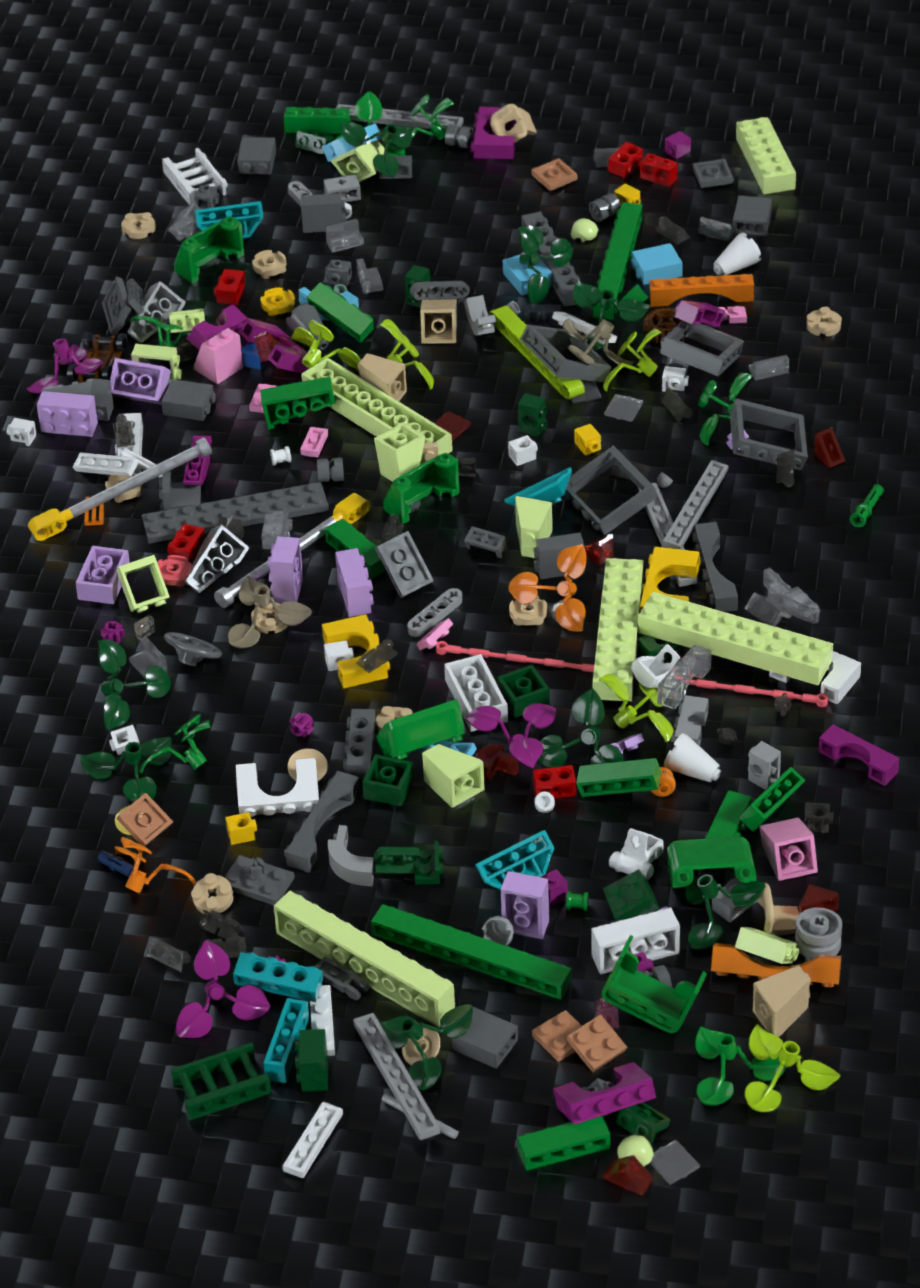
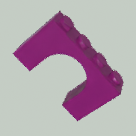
M479 107V113L475 115L473 142H471V151H474V158L513 159L515 150L514 136L488 134L493 131L490 124L492 115L502 107ZM516 120L507 122L505 130H511L517 124Z
M249 318L246 319L239 333L249 342L273 349L268 359L277 368L298 373H304L310 369L302 363V359L307 352L278 326Z
M634 1062L613 1068L617 1085L599 1091H585L574 1082L553 1088L557 1108L576 1125L656 1098L652 1077Z

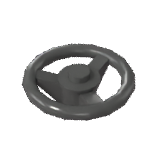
M168 632L164 635L165 641L175 647L179 657L178 660L185 664L196 666L198 662L205 658L218 659L222 656L219 648L201 639L175 632Z

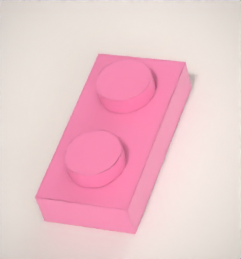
M258 384L249 405L250 411L264 413L260 390L276 386Z
M310 427L300 449L301 455L318 457L327 439L328 429Z
M448 618L438 623L416 643L419 650L426 647L428 649L432 648L438 643L437 639L439 637L442 638L449 633L448 629L453 625L451 620Z

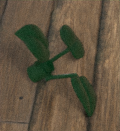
M341 123L340 127L343 138L347 143L355 147H360L364 141L367 142L381 135L382 141L387 143L384 155L377 154L373 159L374 167L387 177L392 178L397 174L399 163L395 156L387 155L389 145L392 142L397 148L405 149L409 147L413 128L388 124L384 130L380 129L379 132L366 138L367 132L361 125Z
M522 226L518 228L523 250L519 260L522 265H528V269L537 273L532 274L528 280L530 304H537L547 297L550 284L547 277H541V272L533 266L539 263L540 258H552L554 266L563 267L570 261L573 250L572 245L566 239L557 238L551 244V255H538L536 252L540 250L539 247L544 242L542 231L534 226Z
M576 281L574 285L573 299L576 305L588 309L592 305L597 306L599 303L602 309L598 325L603 319L604 311L609 310L613 305L616 311L620 312V318L627 322L639 321L650 307L646 303L633 299H623L618 302L617 306L614 293L610 290H603L601 292L598 288ZM588 338L586 343L590 345L594 339ZM596 341L592 348L596 351L603 348L604 344Z
M111 640L97 641L100 666L105 672L113 673L101 685L102 693L107 696L103 705L104 723L106 730H110L124 725L130 716L127 702L121 700V696L118 695L123 688L146 685L147 694L153 698H159L168 693L171 682L166 671L160 666H151L146 670V681L123 684L119 679H114L121 671L120 667L126 663V653L118 643Z
M593 688L578 697L572 706V713L575 719L581 723L586 722V727L588 728L582 732L580 738L563 745L562 739L558 735L544 737L540 740L543 745V753L537 760L550 768L560 767L567 759L565 748L583 741L588 745L594 744L596 755L592 757L591 765L624 762L622 753L614 745H603L598 751V740L601 733L593 725H599L603 721L604 706L600 696Z
M171 737L149 740L142 745L137 742H129L116 764L115 758L107 752H95L86 756H80V762L84 771L89 776L95 779H107L112 775V770H116L125 758L129 764L134 765L136 779L128 780L124 784L123 793L125 797L135 802L143 794L147 793L153 800L156 795V784L150 777L139 779L138 762L141 759L145 761L151 754L164 747L171 748L172 739ZM171 752L158 755L150 760L149 763L155 766L163 765L170 760Z
M711 875L693 877L692 883L686 886V898L693 905H699L705 901L709 924L701 923L692 928L688 936L691 948H708L715 944L722 935L721 926L718 924L713 925L709 899L716 898L718 891H721L730 899L733 898L732 902L735 906L747 907L759 899L765 889V883L760 881L741 882L732 888V894H730Z
M469 1004L462 1005L446 1012L440 1019L442 1029L426 1025L423 1022L418 1024L412 1017L399 1016L379 1023L394 1049L403 1048L409 1038L421 1054L423 1060L413 1063L408 1071L419 1091H424L434 1085L441 1073L440 1061L436 1057L427 1059L417 1042L423 1036V1028L438 1033L446 1032L449 1038H459L471 1026L473 1007Z

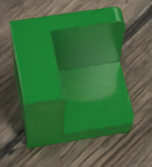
M637 284L621 300L633 299L644 302L649 295Z

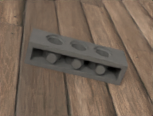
M352 709L351 717H347V729H350V731H346V743L348 745H345V757L347 759L343 760V770L347 771V774L364 779L374 754L375 709Z

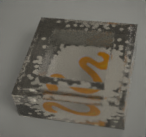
M150 615L134 623L136 638L139 640L155 632L154 620Z

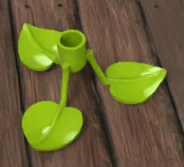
M313 319L309 322L311 332L319 336L318 341L314 339L309 331L302 327H297L294 330L291 339L310 346L308 353L302 359V363L306 367L312 368L322 360L338 353L345 363L359 371L360 357L346 347L343 349L338 348L321 358L322 353L317 348L322 338L329 342L334 338L332 332Z
M385 319L380 324L399 341L391 354L387 356V359L402 363L401 356L407 351L415 358L419 356L415 346L401 333L393 321ZM401 344L406 347L399 355L395 354ZM416 360L406 363L405 367L416 366L431 390L434 379L427 368Z
M656 328L652 329L645 336L637 351L630 347V344H633V340L637 335L636 331L623 343L618 351V355L620 356L628 348L639 359L637 363L639 368L625 363L617 365L604 381L603 388L606 392L611 380L623 367L635 370L638 373L643 372L648 377L655 372L658 366L651 361L652 359L647 356L643 349L650 339L661 333Z
M606 674L598 680L604 683L619 699L624 701L618 709L619 712L614 716V721L619 727L625 728L627 725L649 716L666 743L670 740L673 734V727L661 713L649 710L645 714L635 716L637 715L636 710L648 699L657 707H662L665 704V699L655 688L645 687L639 682V687L646 697L633 708L630 705L626 706L630 696L627 693V686L620 678L613 674Z
M758 1024L753 1029L749 1038L750 1052L760 1060H767L770 1057L775 1060L779 1057L780 1066L769 1087L762 1082H752L746 1087L745 1099L752 1109L759 1112H770L779 1106L781 1095L772 1089L783 1067H790L795 1062L798 1072L802 1073L801 1081L811 1089H826L839 1079L840 1074L820 1062L805 1060L801 1064V1056H798L800 1047L797 1043L793 1041L783 1043L779 1037L766 1031Z

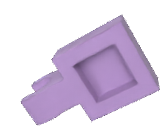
M634 734L609 745L616 746L623 753V750L626 748L628 751L638 748V743L644 740L642 734Z

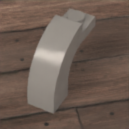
M483 295L466 298L464 306L473 333L478 336L495 332L493 326L496 322L495 315L488 316Z
M339 825L338 833H334L333 840H328L329 862L332 870L346 882L360 886H372L375 873L374 857H360L349 853L346 850L348 844L347 826Z

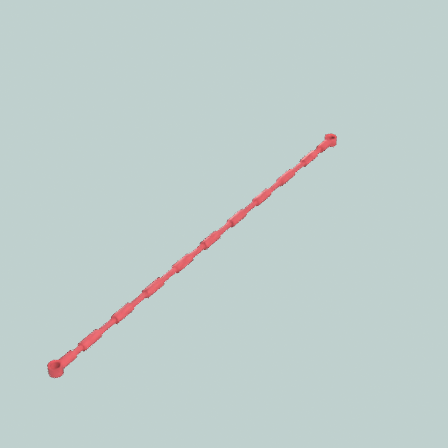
M444 641L436 644V652L441 655L446 653L469 654V656L481 654L484 658H502L513 662H531L556 668L582 669V671L594 673V665L573 664L562 660L548 658L544 660L511 653L500 654L475 648L464 649L460 646L447 645ZM669 676L675 684L696 685V687L709 689L720 688L752 695L756 693L789 700L800 699L803 702L816 703L819 707H825L828 704V696L824 693L818 695H799L788 691H770L755 689L752 686L737 684L733 686L719 684L715 681L678 678V676Z

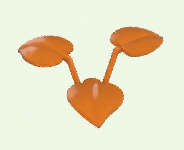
M580 544L565 548L557 557V567L561 572H565L564 577L567 581H561L557 587L537 585L538 577L535 574L522 572L511 580L508 587L509 592L518 602L529 604L537 598V589L557 590L561 596H566L563 599V605H559L555 610L557 622L567 630L582 632L586 611L584 604L580 600L571 598L575 595L577 587L568 575L576 579L583 574L586 566L584 545Z
M121 837L124 848L118 846L114 848L115 855H130L135 861L133 872H131L125 887L140 893L144 883L149 884L150 880L162 869L184 874L195 886L196 881L188 872L169 864H161L148 878H145L146 873L138 870L140 860L146 863V860L142 857L143 851L152 854V852L141 844ZM125 848H136L139 853L136 854Z

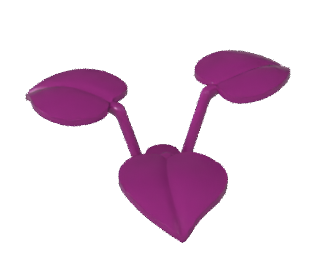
M65 338L58 339L53 343L56 351L54 353L55 376L42 378L27 388V390L33 393H42L43 388L59 384L57 381L59 357V363L62 365L75 362L77 367L74 370L77 374L89 373L103 364V361L90 358L82 363L78 362L87 355V351L76 344L69 348Z
M545 704L529 705L523 712L524 720L528 721L524 736L516 734L513 738H510L503 721L500 720L501 711L495 707L481 706L472 710L466 716L465 720L480 731H491L500 724L507 738V743L510 744L509 750L511 755L533 769L543 753V745L537 739L528 738L530 727L532 724L538 729L549 726L556 717V709Z
M205 940L201 949L195 957L194 969L201 978L211 979L214 977V979L205 986L207 996L204 1008L197 1002H191L181 1010L176 1024V1032L179 1037L198 1038L210 1031L212 1017L206 1011L211 999L219 1000L225 996L234 1001L232 1011L238 1018L243 1020L259 1018L270 1008L264 993L257 986H242L237 991V998L224 991V988L217 980L218 976L228 973L230 961L224 950L210 941Z

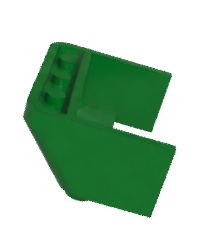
M452 700L385 723L376 736L383 756L406 760L408 758L407 755L411 751L445 740L447 742L451 741L452 744L462 741L465 736V729L458 700Z
M629 935L602 990V997L606 1002L665 1032L676 1033L690 1010L707 973L703 971L696 985L687 981H681L674 989L637 970L639 966L638 958L627 951L634 937Z

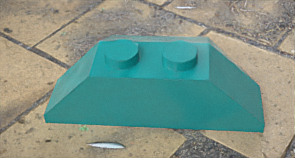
M261 201L199 209L195 210L197 227L200 230H204L226 217H233L241 222L243 239L251 237L262 221L263 211Z
M569 467L504 499V501L515 506V498L520 496L552 502V505L562 501L561 497L565 495L573 470Z
M543 830L477 863L475 866L484 883L501 890L508 871L535 877L545 875L554 846L546 831Z

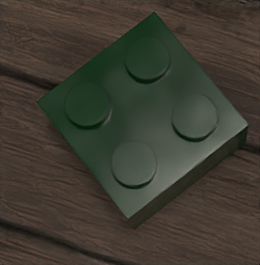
M533 665L497 677L498 688L514 718L522 716L525 708L529 705H550V689Z
M375 754L362 782L364 799L402 806L414 780L413 762Z
M639 869L603 888L617 922L660 910L648 880Z
M325 1029L299 1030V1039H295L296 1052H299L295 1056V1068L300 1069L296 1071L297 1083H301L302 1091L328 1090Z

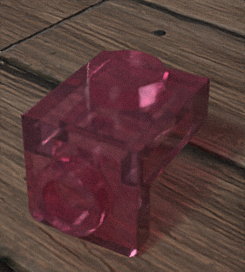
M603 998L595 1001L596 1017L601 1014L611 1028H618L617 1006L606 1002Z

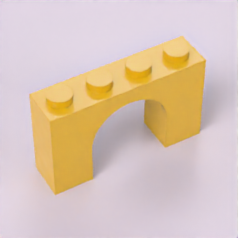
M654 547L653 554L649 556L650 568L646 569L645 572L646 584L643 583L641 588V595L643 596L640 599V612L652 592L689 602V597L663 593L657 588V585L661 580L670 576L697 578L700 566V555L697 551Z
M366 614L322 624L325 644L347 641L348 646H359L367 650L366 653L359 657L337 662L338 677L343 688L388 678L387 670H390L389 661L387 658H384L383 646H379V637L377 633L374 634L373 623L368 620Z

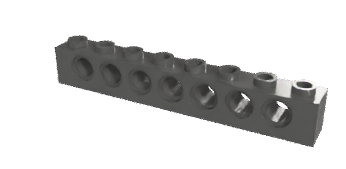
M541 212L522 215V226L537 227L544 235V242L536 253L538 255H551V244L557 237L554 236L552 227L548 226L547 218H544ZM540 258L552 272V286L563 306L576 305L573 299V289L576 281L580 282L578 275H575L574 267L570 266L569 262L563 267H556L553 265L552 258Z

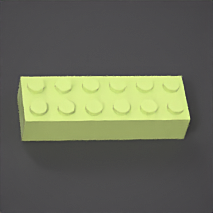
M769 118L736 122V139L762 193L769 194L795 189L796 172Z

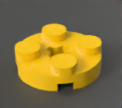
M272 288L264 292L263 297L261 296V307L264 311L268 312L269 316H276L277 314L294 310L295 296L290 290L287 292L283 291V288Z

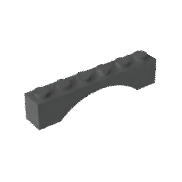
M717 522L694 524V532H691L692 543H696L695 551L699 552L700 555L699 568H703L702 578L703 581L706 580V592L710 593V606L722 612L737 611L738 594L735 584L722 576L712 561L715 553L720 548V533Z
M337 771L335 776L330 778L328 787L325 791L321 792L319 801L313 805L310 815L304 819L299 832L295 833L291 845H288L285 849L284 856L286 857L288 867L310 872L318 859L315 840L320 827L332 814L353 804L360 792L359 777Z

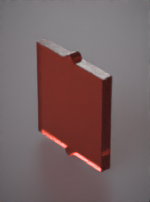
M451 412L445 413L434 423L452 434V441L471 426L470 421Z

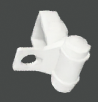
M665 645L657 656L637 658L632 663L631 669L635 678L643 686L656 688L657 691L667 694L675 686V683L669 676L680 656L670 645ZM666 652L672 655L671 663L665 664L663 662Z
M631 828L628 830V836L621 852L615 851L611 855L609 866L617 872L621 871L628 875L639 869L645 878L649 880L654 873V867L651 862L663 853V840Z

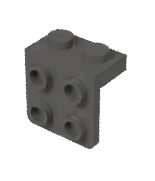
M170 471L159 477V485L162 488L159 489V499L163 500L164 510L201 504V485H183V482L171 483Z

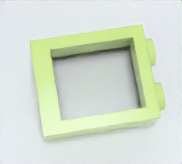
M203 309L169 312L170 324L183 327V330L173 329L171 333L191 331L194 326L205 321Z
M135 344L131 354L132 361L145 363L144 358L169 360L171 367L169 379L178 380L181 378V369H179L180 356L177 355V348Z
M154 555L119 566L116 569L131 612L137 610L140 613L148 610V606L155 605V607L166 604L165 600L169 598V594ZM150 567L160 596L136 604L125 574Z
M741 927L735 948L781 964H792L799 954V949L797 948L799 943L750 927Z

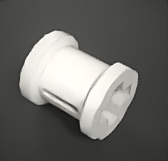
M288 446L281 450H270L273 465L285 461L291 462Z

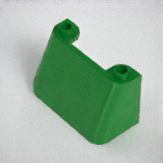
M226 217L185 239L181 243L174 262L175 272L193 284L198 281L199 267L220 255L228 258V255L231 254L236 255V258L242 257L244 255L241 222L233 217Z
M442 453L396 478L383 500L385 512L403 525L409 522L410 505L434 492L439 497L444 492L450 493L452 497L459 494L458 460L448 453Z
M743 837L677 840L668 846L669 882L673 888L690 885L693 881V870L730 867L734 869L735 876L739 881L744 883L756 881V871L750 845Z

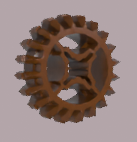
M662 307L660 310L656 308L655 311H650V314L646 315L643 322L644 334L647 335L654 328L661 332L650 339L651 342L656 341L657 344H660L662 338L666 337L668 332H671L674 327L683 322V320L675 317L676 308L670 309L669 307L664 309ZM683 336L679 341L682 342L687 337Z

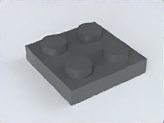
M725 159L693 163V170L701 188L733 183V176Z

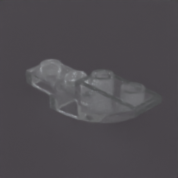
M771 568L764 570L763 584L768 589L767 598L780 609L799 619L815 624L819 622L820 609L798 586L791 589L780 578L779 574L775 573Z

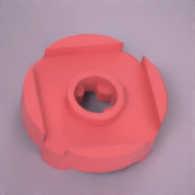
M170 555L168 559L164 561L161 559L157 562L165 585H176L178 587L186 585L184 581L192 566L186 557Z

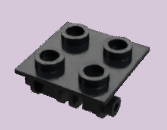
M527 304L526 311L524 312V323L526 325L559 328L558 321L552 317L554 312L561 311V305Z

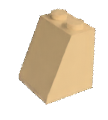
M456 299L422 300L421 343H456Z
M368 353L359 361L360 378L399 402L407 392L405 364Z
M799 965L754 983L753 1012L764 1028L777 1037H780L808 1008V1000L810 998L809 984H811L808 973L804 972Z

